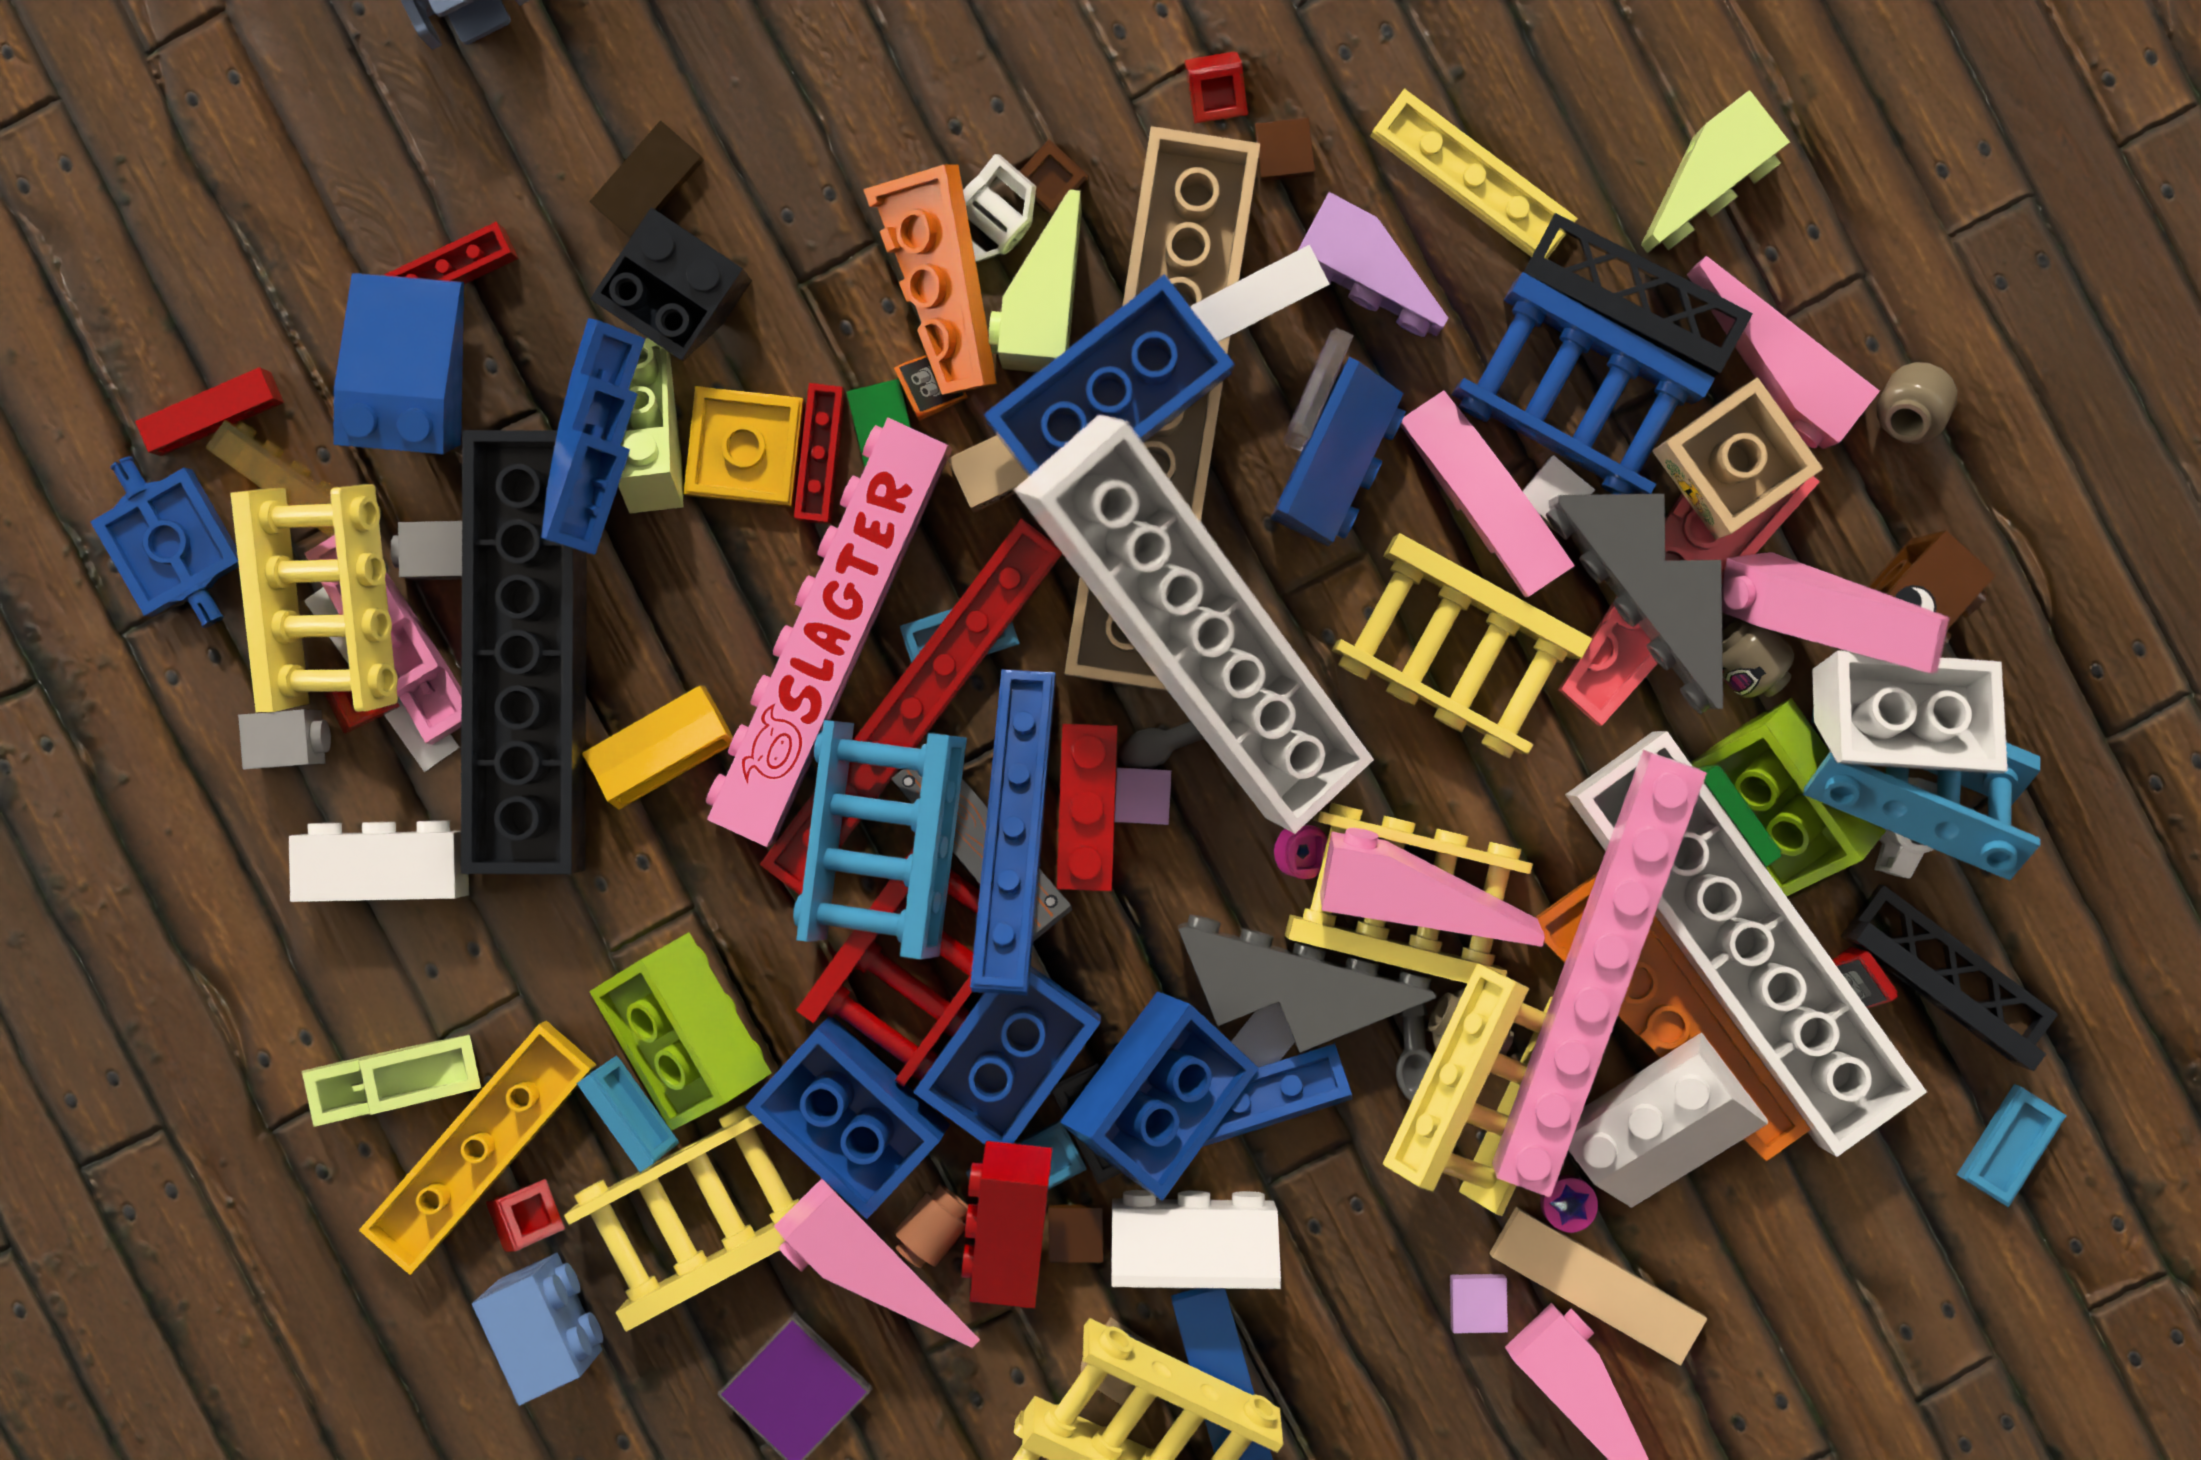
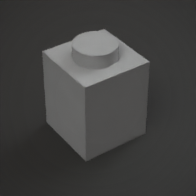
M462 521L398 522V535H394L391 541V560L393 566L399 568V577L410 580H462Z
M304 709L238 715L243 769L325 764V752L330 750L331 734L327 721L322 720L321 710Z

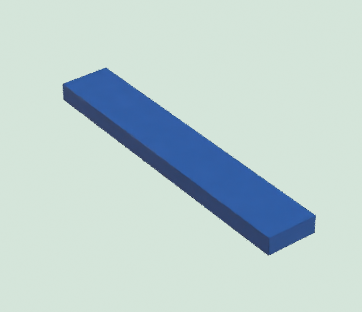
M1001 669L970 983L972 992L1028 996L1057 681L1055 672Z

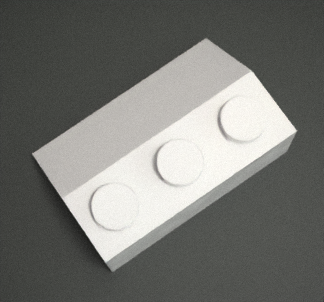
M1836 651L1812 669L1814 723L1837 763L2000 774L2007 772L2002 662L1940 658L1938 672L1927 673L1850 651Z
M1701 1032L1583 1108L1568 1150L1594 1185L1632 1208L1768 1124V1119Z
M1147 1190L1123 1192V1199H1112V1287L1281 1289L1278 1211L1274 1201L1265 1200V1194L1251 1191L1232 1193V1200H1210V1193L1182 1191L1178 1193V1199H1164L1163 1201L1156 1199Z

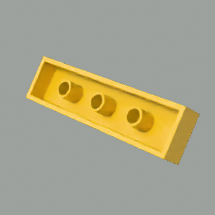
M548 1021L540 1023L359 1231L409 1275L414 1273L578 1087L576 1083L589 1075L597 1064Z

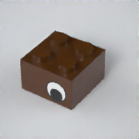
M1947 530L1909 539L1867 587L1949 617L1948 630L1960 615L1964 618L1968 617L1984 603L1989 595L1984 588L1993 580L1996 574ZM1946 631L1943 647L1951 638V634Z

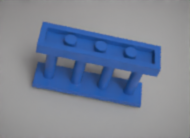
M1522 272L1513 282L1503 300L1514 306L1512 313L1515 317L1478 384L1463 378L1456 385L1451 395L1462 400L1459 405L1460 409L1472 417L1484 422H1488L1489 418L1492 417L1604 479L1602 487L1611 494H1651L1656 484L1639 475L1677 405L1683 406L1685 402L1693 405L1705 398L1715 378ZM1544 323L1561 332L1559 339L1563 343L1524 411L1496 396L1534 326L1540 327ZM1591 349L1609 359L1607 366L1610 370L1573 437H1570L1545 423L1544 420L1581 353H1588ZM1637 376H1640L1656 385L1654 392L1658 396L1619 464L1592 449V446L1629 379L1635 380Z

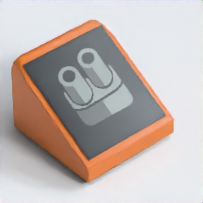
M927 355L894 367L919 421L968 398L965 391L955 394H941Z

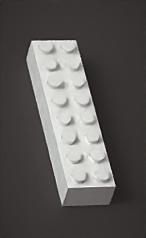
M1098 415L1014 490L1265 818L1295 834L1374 760L1126 421Z
M1667 731L1651 732L1565 794L1605 851L1643 749L1692 766ZM1703 782L1655 916L1811 1129L1808 1133L1817 1146L1838 1157L1927 1093V1091Z

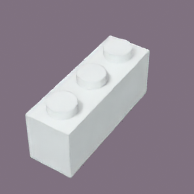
M417 821V832H396V822L362 823V833H342V823L308 824V834L289 836L290 902L454 899L469 895V874H461V831H450V821Z

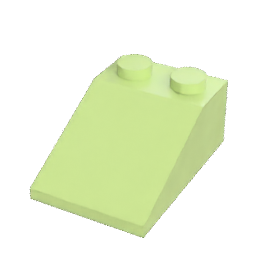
M1069 190L1003 295L1001 312L991 311L989 345H991V352L998 354L1002 369L1039 372L1069 349L1082 215L1081 196L1078 190Z

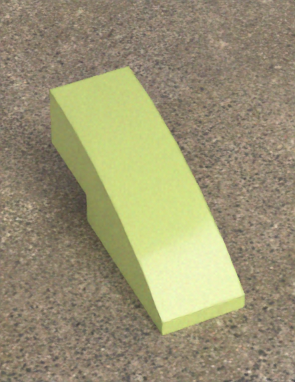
M470 1035L405 1047L302 1071L314 1127L369 1113L373 1115L481 1088Z

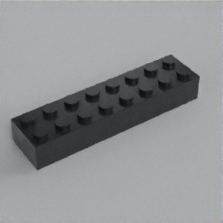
M463 430L461 874H574L585 871L586 760L582 753L586 751L587 552L541 538L547 486L557 431Z

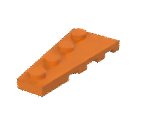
M944 164L863 189L869 206L878 208L885 226L880 231V235L887 253H895L904 279L899 284L906 302H912L918 312L921 325L917 331L941 394H955L997 384L959 165Z

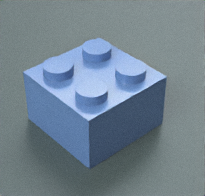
M554 1253L497 1280L472 1303L519 1406L580 1378L602 1351L600 1345L603 1342L601 1327L591 1312L585 1313L577 1296L580 1293L577 1275L569 1263H562L558 1253Z

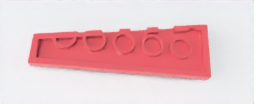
M1812 476L1738 530L1716 540L1685 496L1681 494L1665 519V561L1721 560L1722 589L1727 558L1756 554L1820 481ZM1613 603L1592 634V641L1583 657L1575 661L1558 688L1559 692L1598 726H1602L1658 664L1646 646L1651 642L1650 638L1639 624L1634 627L1630 626L1618 613Z

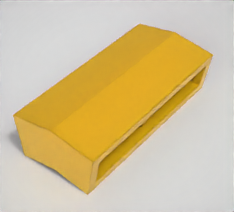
M699 685L584 751L582 755L593 772L607 802L620 810L730 747L733 736L707 688Z

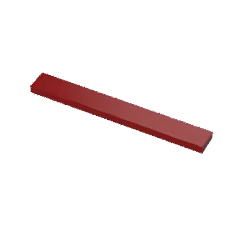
M1021 518L854 740L917 748L988 655L994 644L1000 639L1007 627L1016 618L1062 557L1063 553L1056 544ZM849 762L845 795L878 799L891 783V778L900 771V768ZM815 791L759 864L799 895L802 894ZM842 817L839 849H841L863 819Z

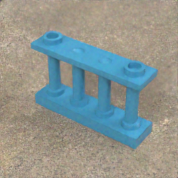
M1813 707V710H1812V719H1811V723H1813V724H1815V723H1814V707ZM2007 742V772L2003 774L1924 769L1938 775L1937 795L1909 784V768L1886 766V773H1883L1866 765L1837 763L1831 751L1804 787L1803 795L2009 881L2040 846L2039 837L2011 826L2012 805L2040 772V756ZM1960 785L1988 796V816L1960 805Z
M824 720L823 731H820L817 735L814 746V757L818 763L803 890L796 900L793 913L794 923L798 926L796 940L805 942L825 940L828 936L829 926L897 936L898 941L902 942L900 956L915 959L939 957L967 738L928 733L927 744L918 749L852 740L854 723ZM849 762L918 771L919 776L922 777L920 799L911 804L845 795ZM842 817L911 826L912 831L915 832L913 854L904 859L839 849ZM836 871L904 881L905 886L909 887L906 909L897 914L832 904Z

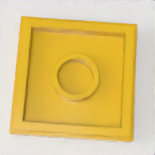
M695 386L683 494L694 497L794 507L805 400L799 397Z

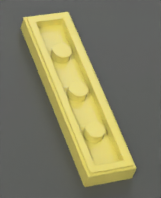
M1405 88L1370 135V137L1530 257H1532L1555 213L1573 222H1576L1578 219ZM1558 230L1544 258H1549L1566 233Z

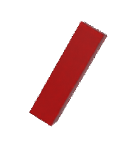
M496 221L384 275L457 281L466 284L519 258L505 228Z
M258 367L136 420L135 423L148 453L163 456L284 403L272 373Z
M809 383L794 510V519L797 521L831 525L846 390L843 386Z

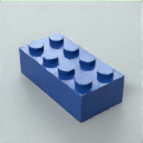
M1164 274L986 412L984 416L987 424L1026 474L1030 476L1098 415L1126 421L1140 441L1144 443L1229 377L1235 364Z

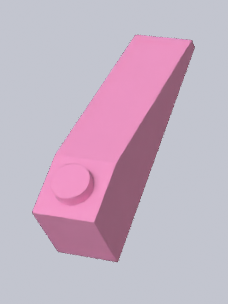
M1705 256L1692 267L1687 276L1694 284L1753 313L1735 348L1755 378H1759L1807 446L1817 448L1819 445L1822 449H1826L1840 443L1880 391L1713 260ZM1715 309L1711 310L1725 333L1728 334L1735 319Z
M1773 552L1727 558L1721 589L1723 613L1765 629L1927 673L1938 672L1949 617Z
M1348 828L1345 834L1331 832L1320 889L1322 911L1543 947L1545 935L1537 918L1386 840L1378 839V834L1372 831Z
M823 1179L774 1225L785 1240L779 1247V1250L801 1272L810 1265L822 1278L971 1348L980 1341L967 1325Z
M1550 1303L1505 1346L1513 1361L1608 1460H1649L1600 1355L1588 1341L1594 1332L1573 1309H1570L1563 1315Z

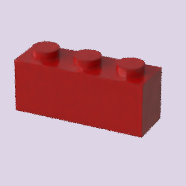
M1062 724L1057 889L1112 891L1117 754L1116 725Z
M986 1141L983 1163L972 1162L968 1196L979 1197L978 1205L968 1204L965 1237L975 1238V1245L965 1244L961 1278L972 1279L970 1302L1035 1309L1052 1148Z

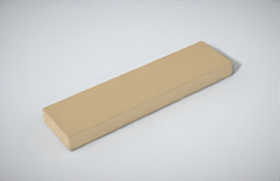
M1515 1207L1489 1253L1494 1259L1680 1366L1707 1321V1318L1702 1313L1518 1207Z

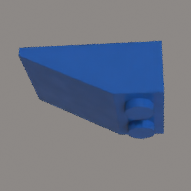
M352 273L334 385L333 445L445 454L461 445L464 282Z

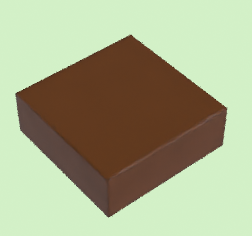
M1309 117L1255 123V142L1260 143L1258 156L1260 182L1314 175L1315 166Z
M1050 139L1019 171L1037 187L1035 204L1050 218H1052L1069 190L1079 191L1089 181V175Z
M1049 1205V1263L1103 1262V1205Z

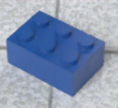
M1031 965L1028 996L983 993L959 1029L940 1052L928 1072L919 1081L913 1093L982 1143L986 1144V1141L1013 1144L1099 1026L1101 1015Z

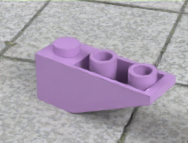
M1329 192L1298 250L1310 245L1329 284L1333 281L1350 290L1348 297L1358 305L1372 311H1377L1380 306L1399 316L1396 323L1405 330L1421 337H1425L1427 332L1437 336L1446 324L1448 316L1376 216Z

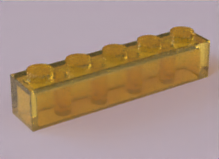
M224 420L205 447L262 489L286 488L287 506L331 504L330 492L332 488L336 487L323 479L318 483L309 476L312 471L297 460H294L293 463L282 457L285 452L269 440L265 444L254 437L257 431L240 420L237 424ZM334 526L316 527L329 537L335 535Z

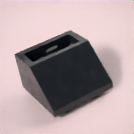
M651 207L590 299L684 362L723 325L752 280L743 268Z

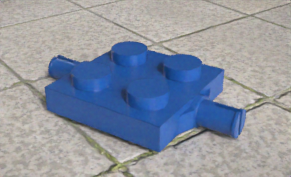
M132 456L120 459V463L114 462L110 468L114 471L126 494L113 509L90 521L143 615L153 617L176 603L188 601L201 622L202 628L216 624L215 621H221L224 616L221 614L208 590L213 587L219 578L239 567L237 546L193 470L184 467L161 481L146 483Z

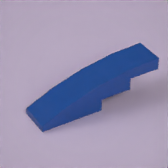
M588 318L558 426L547 486L541 538L595 555L630 449L621 446L638 395V393L630 391L629 387L645 338Z
M1196 1288L1171 1295L1189 1365L1251 1395H1255L1226 1289ZM1205 1419L1215 1454L1231 1431ZM1252 1441L1239 1460H1273L1269 1448Z

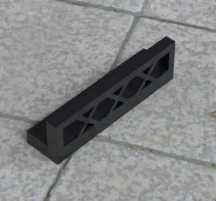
M1557 213L1553 215L1536 250L1523 271L1712 377L1722 372L1753 314ZM1558 230L1580 241L1585 262L1564 268L1544 258ZM1589 246L1607 255L1593 259ZM1614 259L1627 264L1635 287L1616 293L1603 288L1596 265ZM1588 268L1591 281L1574 272ZM1639 271L1656 280L1642 284ZM1664 284L1676 289L1684 312L1666 318L1652 313L1645 290ZM1637 293L1640 306L1623 297ZM1688 296L1705 305L1692 309ZM1715 309L1735 319L1721 347L1700 337L1694 315ZM1686 318L1690 332L1672 322Z
M1879 884L1847 926L1841 937L1857 949L1870 952L1881 967L2011 1063L2035 1071L2046 1056V1053L2038 1048L2036 1044L2058 1014L1893 891ZM1884 902L1900 913L1902 936L1888 937L1870 923ZM1912 922L1925 932L1913 934ZM1936 939L1943 945L1946 968L1932 969L1919 960L1916 954L1915 941ZM1904 943L1905 949L1899 944ZM1956 955L1968 964L1957 966ZM1979 971L1986 976L1990 1000L1976 1002L1961 991L1958 974ZM1999 987L2011 996L2001 998ZM2022 1003L2037 1015L2021 1035L2004 1023L2002 1006Z

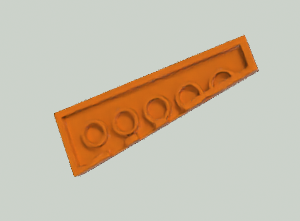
M1598 872L1535 917L1538 919L1545 935L1544 944L1564 964ZM1654 915L1617 1016L1659 1058L1667 1055L1702 1032L1768 1119L1767 1125L1743 1139L1761 1159L1768 1161L1811 1129L1661 922Z

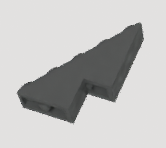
M1664 494L1558 495L1550 499V511L1546 513V517L1551 526L1563 539L1566 540L1571 536L1584 553L1579 557V560L1588 574L1598 583L1605 580L1616 594L1617 598L1613 601V604L1621 617L1632 627L1639 624L1651 640L1646 646L1655 661L1666 671L1672 667L1685 685L1680 688V691L1689 705L1699 714H1702L1707 709H1723L1721 560L1665 561Z
M1190 914L1187 923L1184 922L1178 925V930L1217 1026L1279 1002L1299 1052L1436 998L1435 993L1430 989L1432 978L1421 974L1400 970L1398 979L1378 974L1379 964L1368 960L1348 956L1346 965L1325 960L1326 950L1299 942H1295L1293 951L1272 945L1274 936L1242 928L1240 937L1219 931L1221 922Z

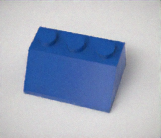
M1349 357L1332 386L1312 435L1305 444L1270 519L1326 546H1330L1334 542L1336 535L1346 539L1359 512V509L1352 507L1351 503L1359 487L1367 490L1370 489L1382 464V460L1374 457L1383 437L1390 441L1393 440L1406 411L1397 408L1403 393L1364 364Z
M1157 991L1060 1123L1095 1154L1153 1196L1163 1201L1258 1071L1259 1067L1191 1004Z
M830 1016L745 1106L749 1112L866 1219L872 1215L940 1142L950 1126L928 1103L914 1094V1091L907 1084L902 1087L894 1080L897 1075L840 1022Z

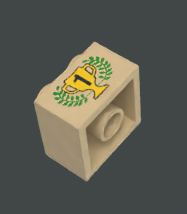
M1758 377L1732 393L1652 450L1715 540L1732 534L1823 469Z

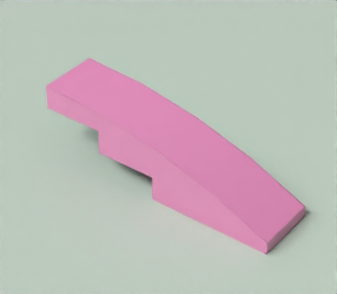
M1444 390L1403 418L1400 426L1458 511L1460 509L1463 511L1490 553L1495 552L1525 598L1575 566L1512 476Z
M335 535L305 552L306 558L308 560L337 559ZM386 572L385 583L388 611L392 621L391 640L394 668L398 677L397 696L402 701L425 743L433 745L461 728V687L424 627ZM321 582L339 615H344L340 582Z

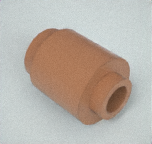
M939 1184L933 1193L927 1191L894 1231V1234L900 1240L899 1244L895 1247L896 1250L918 1268H921L925 1262L936 1267L965 1231L968 1205L942 1184Z

